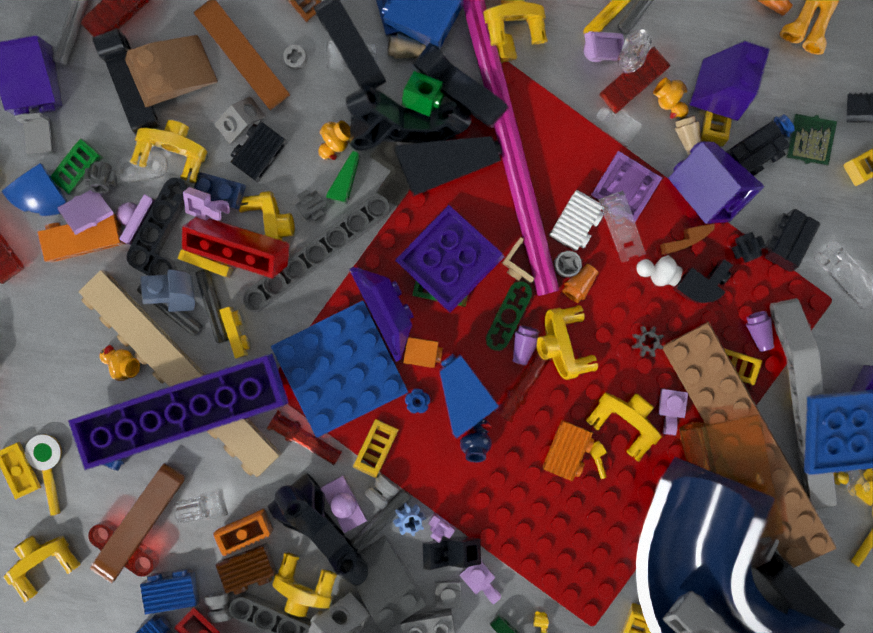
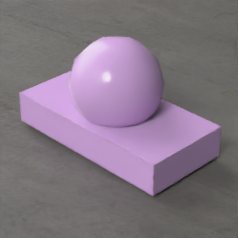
M593 31L584 34L586 43L583 52L589 61H621L627 59L623 34Z
M144 194L138 205L128 202L122 204L117 209V219L121 225L126 227L119 240L129 245L133 243L155 199Z
M344 475L321 487L331 511L337 518L344 533L367 521Z

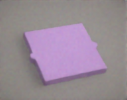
M91 190L80 196H75L73 200L58 207L59 212L75 235L91 226H96L97 223L113 215V211L101 195Z

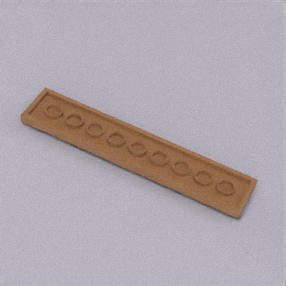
M706 322L664 344L663 350L738 482L775 498L764 527L772 541L775 539L780 541L777 550L781 557L795 568L835 550L836 545L710 323Z

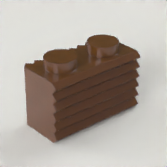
M267 543L222 559L215 564L225 593L233 591L234 595L247 591L250 584L257 582L258 586L271 582L273 580L272 576L277 572Z

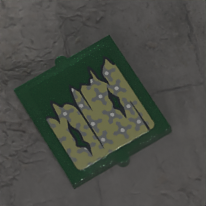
M794 114L793 125L795 131L790 135V147H788L786 158L804 161L805 164L815 163L828 166L837 121L822 119L818 115L811 117Z

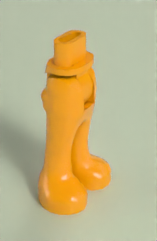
M806 0L798 18L794 22L782 27L779 33L780 37L787 42L795 44L804 40L802 47L806 51L822 55L827 46L825 32L839 0ZM817 7H819L820 13L817 17V20L811 28L810 33L805 38V35L807 33L809 24L815 13V10L817 9Z

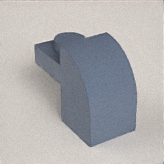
M168 270L167 275L141 276L143 304L167 303L168 312L194 310L193 279L188 273L179 270Z

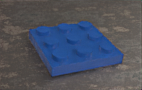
M873 390L807 396L804 472L808 475L873 468Z

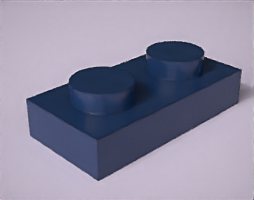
M199 172L194 189L210 194L211 201L223 200L229 203L230 208L239 210L247 185Z

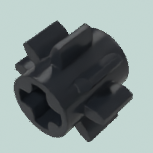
M752 231L734 239L737 246L731 249L736 259L742 257L744 263L763 256L761 249L766 247L762 235L755 237Z

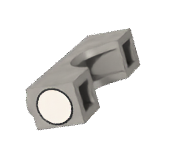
M692 591L680 596L663 618L676 633H737L724 623V619L719 614L713 612L705 604L702 597L694 594Z

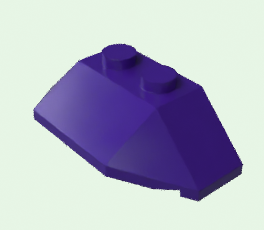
M356 267L350 268L349 270L396 362L401 360L412 327L410 319L414 316L408 304L402 305L398 297L402 295V292L397 282H390L387 277Z

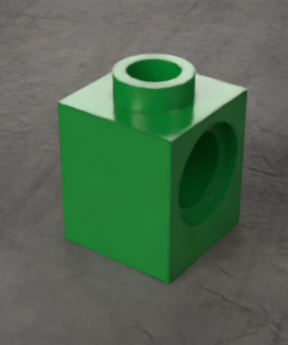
M413 71L404 87L401 105L430 117L434 108L439 109L443 101L444 94L441 93L443 82Z

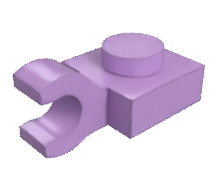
M191 187L183 192L185 212L187 214L207 221L210 217L214 220H221V212H230L228 202L223 200L211 201L210 194Z
M661 389L658 415H665L664 434L676 435L677 417L685 418L687 392Z
M435 512L428 520V524L431 526L430 530L432 531L430 537L437 542H440L444 535L450 539L455 531L453 525Z
M482 560L480 565L467 567L459 574L475 594L482 590L493 605L501 599V594L490 583L495 579V576Z

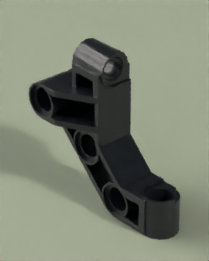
M365 86L346 97V106L351 113L350 146L357 151L369 150L379 145L382 141L405 143L446 141L464 132L469 127L472 119L469 112L452 101H447L440 105L439 109L434 108L429 117L412 109L402 107L372 86Z
M306 472L292 485L283 486L276 491L274 500L267 505L273 518L282 523L286 528L310 538L328 559L336 574L345 581L350 582L352 585L362 584L368 576V565L359 551L353 547L350 539L325 512V494L315 479Z

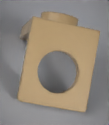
M520 237L502 264L509 268L507 273L516 280L520 281L523 278L527 282L532 283L534 278L509 261L524 240Z

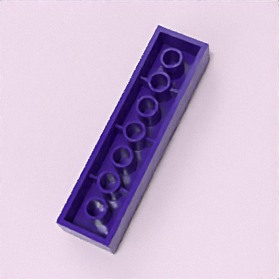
M273 353L70 419L68 422L84 470H88L282 407L289 402Z

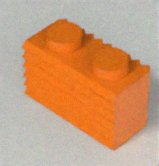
M561 420L543 464V469L570 481H573L575 476L580 477L585 464L581 462L585 452L589 453L594 443V439L591 438L592 432Z
M262 509L217 529L213 535L221 554L226 556L236 552L237 549L240 550L242 547L250 546L251 543L254 544L256 541L264 540L265 537L271 535L274 529L265 509Z

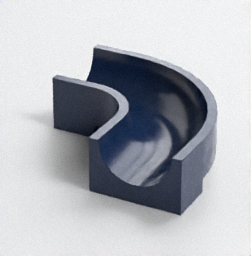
M674 457L660 480L643 527L637 554L639 600L650 632L676 633L663 618L680 596L691 591L702 597L705 604L713 612L719 614L724 619V623L737 633H839L840 630L791 608L788 609L787 614L779 611L762 596L754 582L751 569L752 555L775 498Z

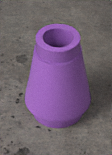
M761 311L747 316L746 326L759 351H767L774 348L772 321L767 312Z
M519 326V330L515 331L513 362L528 365V361L537 346L539 330L528 326Z

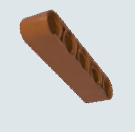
M208 0L193 12L270 111L290 96L286 88L216 0Z
M164 463L96 557L90 570L112 584L179 490L186 476Z

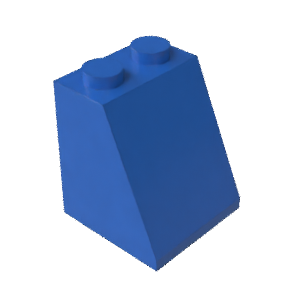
M388 0L382 11L384 23L426 46L431 43L440 50L463 8L464 0Z
M451 354L441 362L443 367L439 370L454 436L458 438L499 406L462 356L459 354L455 357L454 354Z

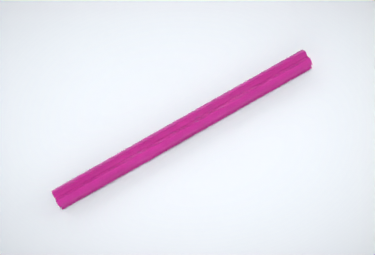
M464 0L463 8L483 85L509 107L494 125L502 150V159L537 294L540 296L559 291V286L497 46H491L488 25L484 20L483 12L487 10L485 0Z

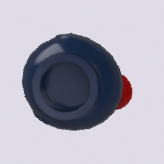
M482 419L473 426L474 433L460 439V448L466 454L465 458L469 462H483L486 460V453L491 449L492 441L487 434L492 429V426L486 419Z

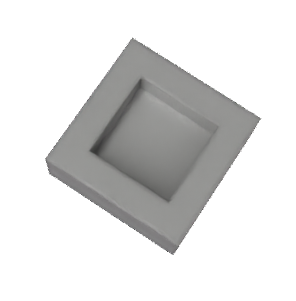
M435 581L436 609L461 608V581Z

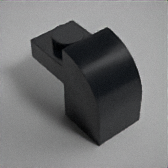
M725 259L719 260L707 277H704L694 268H688L673 290L694 303L716 301L726 293L718 285L719 283L723 285L731 276L729 270L733 265Z
M453 536L450 539L442 537L440 542L433 539V541L422 543L423 569L434 570L447 566L467 568L481 564L480 538Z

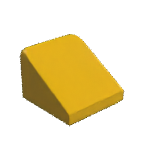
M505 33L507 43L497 46L501 63L517 59L514 40L511 34Z

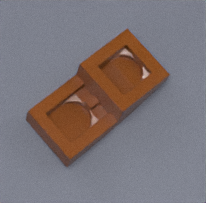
M714 224L683 230L685 240L661 244L662 255L685 249L699 242L715 229Z

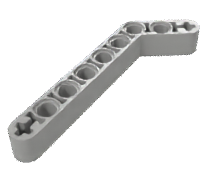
M797 298L770 303L771 319L787 357L803 488L816 510L833 507L837 504L834 474L808 475L804 472L807 396L824 395L818 346Z

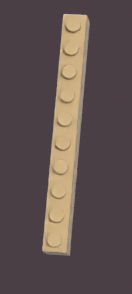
M100 270L78 291L83 296L81 301L90 310L95 309L101 315L99 319L109 329L111 327L114 328L118 333V340L126 347L130 345L136 351L135 357L143 365L148 364L154 370L152 374L160 383L163 384L165 382L171 387L206 375L107 271ZM249 418L207 431L214 439L219 438L225 444L223 448L231 457L237 456L242 462L241 467L250 476L253 474L256 477L260 476L282 454Z

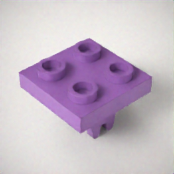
M618 151L590 196L630 221L636 222L662 177Z

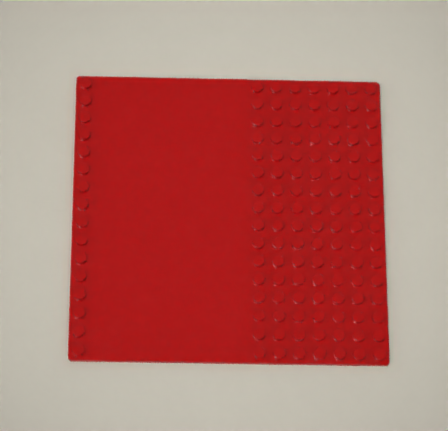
M504 61L501 66L553 267L554 260L560 253L573 251L581 259V269L586 264H589L599 273L584 300L581 299L579 303L572 301L562 291L565 287L564 283L571 277H562L555 271L559 291L540 296L537 294L534 280L532 283H529L521 278V282H525L531 287L532 297L515 331H518L519 326L522 325L539 330L538 337L546 336L545 316L548 310L555 308L567 309L580 305L583 311L575 315L584 313V320L582 322L566 324L574 359L594 355L597 360L588 363V365L598 363V369L579 374L577 378L565 380L559 374L552 358L544 360L540 357L537 346L528 361V365L513 362L515 331L507 347L503 350H493L486 343V334L510 286L520 282L507 273L509 268L502 264L520 237L523 238L502 155H500L501 161L414 197L409 190L353 266L387 277L390 282H397L402 292V295L398 297L402 305L408 304L414 316L410 319L412 327L408 337L437 341L438 347L442 348L440 363L435 362L434 368L404 363L406 345L401 360L396 362L351 272L347 274L310 325L312 326L364 301L408 393H411L413 389L419 388L430 396L427 411L424 413H411L407 409L408 405L405 403V397L408 394L406 393L327 434L358 456L375 419L398 429L397 435L379 472L466 536L480 538L481 547L586 624L595 626L637 569V554L643 527L660 480L674 457L710 470L722 453L689 394L685 418L677 417L676 435L663 433L665 415H658L661 389L680 392L687 391L664 350L658 348L654 350L655 357H652L649 351H646L643 357L639 356L641 349L632 348V345L636 344V338L632 334L639 335L641 333V326H644L647 332L654 326L656 327V335H664L662 339H659V344L663 346L709 322L723 348L762 360L755 385L743 382L757 406L787 365V357L773 322L774 348L767 351H759L746 326V317L761 311H766L767 315L771 317L770 303L797 298L812 331L831 305L832 298L796 271L788 272L778 264L765 259L767 250L764 248L761 249L763 256L744 263L742 257L736 259L731 249L737 246L734 239L745 234L729 222L710 223L714 224L715 229L705 238L685 249L662 255L661 244L685 240L683 230L710 224H706L666 176L510 62ZM471 115L472 119L469 127L464 132L448 139L457 140L492 136L493 141H498L494 126L489 128L473 115ZM618 151L662 177L636 222L630 221L590 196ZM578 190L604 205L601 209L604 215L597 226L592 225L588 231L591 237L584 249L579 247L577 251H574L550 237L549 234L573 193ZM448 205L504 255V258L468 294L466 306H456L451 313L438 301L412 296L416 280L395 261ZM523 240L509 261L533 277ZM669 255L675 260L677 266L682 267V275L688 268H694L704 277H707L719 260L725 259L733 265L729 270L731 272L729 279L723 285L720 283L718 285L726 293L718 300L709 303L691 302L674 291V286L669 284L657 286L652 282L651 276L641 277L636 267L644 259L650 260L655 266L662 257ZM525 287L514 288L513 292L516 294L513 302L508 299L506 304L514 305L521 310L522 305L517 303L521 297H527V294L524 292ZM507 308L502 312L501 318L503 322L510 324L515 321L516 313L514 310ZM499 322L495 325V327L500 328L499 332L496 335L492 334L490 337L493 340L492 345L497 346L498 343H504V339L501 338L504 330L507 333L511 330V328L504 327ZM645 335V341L642 342V345L650 348L653 338ZM451 354H454L455 357L459 354L462 356L499 406L483 418L492 426V429L487 434L491 438L492 446L486 453V460L483 462L474 463L467 461L465 458L466 454L460 448V439L474 433L473 426L458 438L454 436L439 370L443 367L441 362ZM739 358L735 367L738 374L743 362ZM748 362L744 376L748 378L753 365L751 362ZM280 366L278 371L289 402L287 404L306 417ZM605 392L627 403L635 394H638L654 407L646 418L662 437L656 445L652 444L640 461L634 459V456L632 457L626 452L641 435L640 431L616 412L615 414L611 413L599 430L586 421L600 404L599 400ZM416 399L415 403L419 404L420 400ZM561 420L592 432L591 438L594 439V443L599 441L603 445L607 453L600 458L603 462L606 478H600L597 465L590 452L584 453L581 462L585 463L580 477L575 476L573 481L543 469V464ZM376 429L375 434L389 439L390 435ZM372 439L370 442L383 449L385 447V444H382L374 439ZM367 449L366 453L377 458L381 456V454L373 450ZM363 458L364 461L375 468V463Z

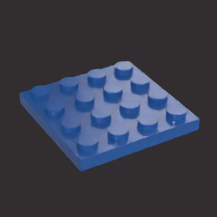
M364 301L344 309L271 346L316 438L408 393Z

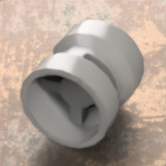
M573 251L562 252L554 260V269L562 277L574 276L581 269V259Z
M380 473L375 479L376 483L372 487H368L364 494L375 505L384 509L388 505V499L396 495L400 488Z
M220 591L204 596L205 605L208 606L209 610L207 619L210 623L223 622L233 618L230 614L228 603L230 601V593Z

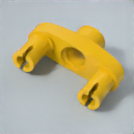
M501 0V5L483 12L485 23L488 25L491 46H500L507 43L504 21H526L529 25L532 45L548 42L544 23L546 16L542 5L524 2V0Z
M168 120L164 131L150 128L138 129L135 137L136 146L130 163L137 166L141 156L139 167H146L151 148L155 146L184 155L187 159L180 178L187 181L189 172H192L189 182L196 183L201 163L205 162L208 152L201 145L186 138L189 131L187 125L178 121Z
M272 191L243 197L241 204H248L240 205L239 212L262 210L265 236L283 241V237L294 236L295 223L293 215L291 213L280 214Z
M580 305L567 309L555 308L548 310L545 316L546 336H541L537 339V351L540 357L544 360L552 358L559 374L565 380L577 378L579 374L598 369V363L588 365V363L597 360L594 355L574 359L566 324L582 322L584 320V313L575 315L583 311Z
M605 392L599 400L600 404L586 419L591 426L594 425L593 427L599 430L611 413L615 414L616 412L637 428L641 435L626 451L630 456H634V459L640 461L652 444L656 445L662 437L646 418L654 407L638 394H635L627 403Z
M31 535L13 548L20 560L11 567L3 578L8 585H13L25 603L29 598H33L38 593L25 576L28 570L49 556H55L67 574L72 572V569L78 568L81 563L68 548L69 543L64 536L56 537L40 545L35 537Z
M284 552L278 573L275 574L272 584L279 593L288 598L284 610L295 616L306 617L309 606L329 608L332 600V588L337 574L321 569L316 589L313 590L296 582L293 578L300 557L290 552Z

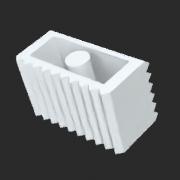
M576 190L549 236L574 251H577L579 247L584 249L591 237L588 231L592 225L597 226L604 215L601 212L604 205Z

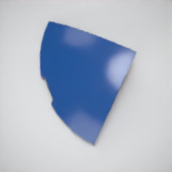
M41 163L21 175L1 191L15 207L24 212L39 213L40 216L59 215L61 213L58 207L68 202L61 189L55 185L46 168Z

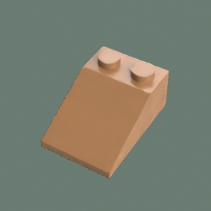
M198 35L152 42L127 51L125 61L145 107L218 82Z

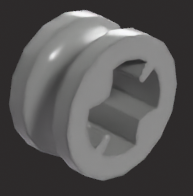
M290 45L283 54L285 63L291 69H302L307 63V54L299 45ZM294 51H298L297 53L302 55V58L297 59V63L294 64L292 59L289 60V56H293Z

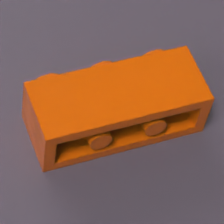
M114 213L112 216L97 223L96 226H91L75 235L68 224L61 226L60 222L45 225V230L37 231L44 261L51 263L126 245L125 242L119 240L123 231L117 215Z

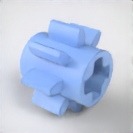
M405 503L401 511L395 510L398 519H394L393 523L396 527H399L401 535L408 532L415 536L417 531L424 530L422 521L426 519V516L420 512V507L417 504L412 508Z

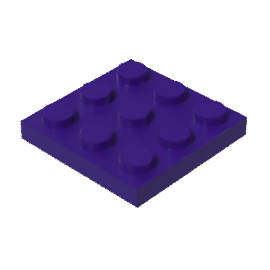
M448 205L395 261L451 313L504 258V255Z

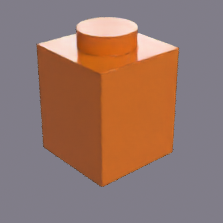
M408 337L404 363L434 368L435 362L440 363L442 348L438 347L437 341Z

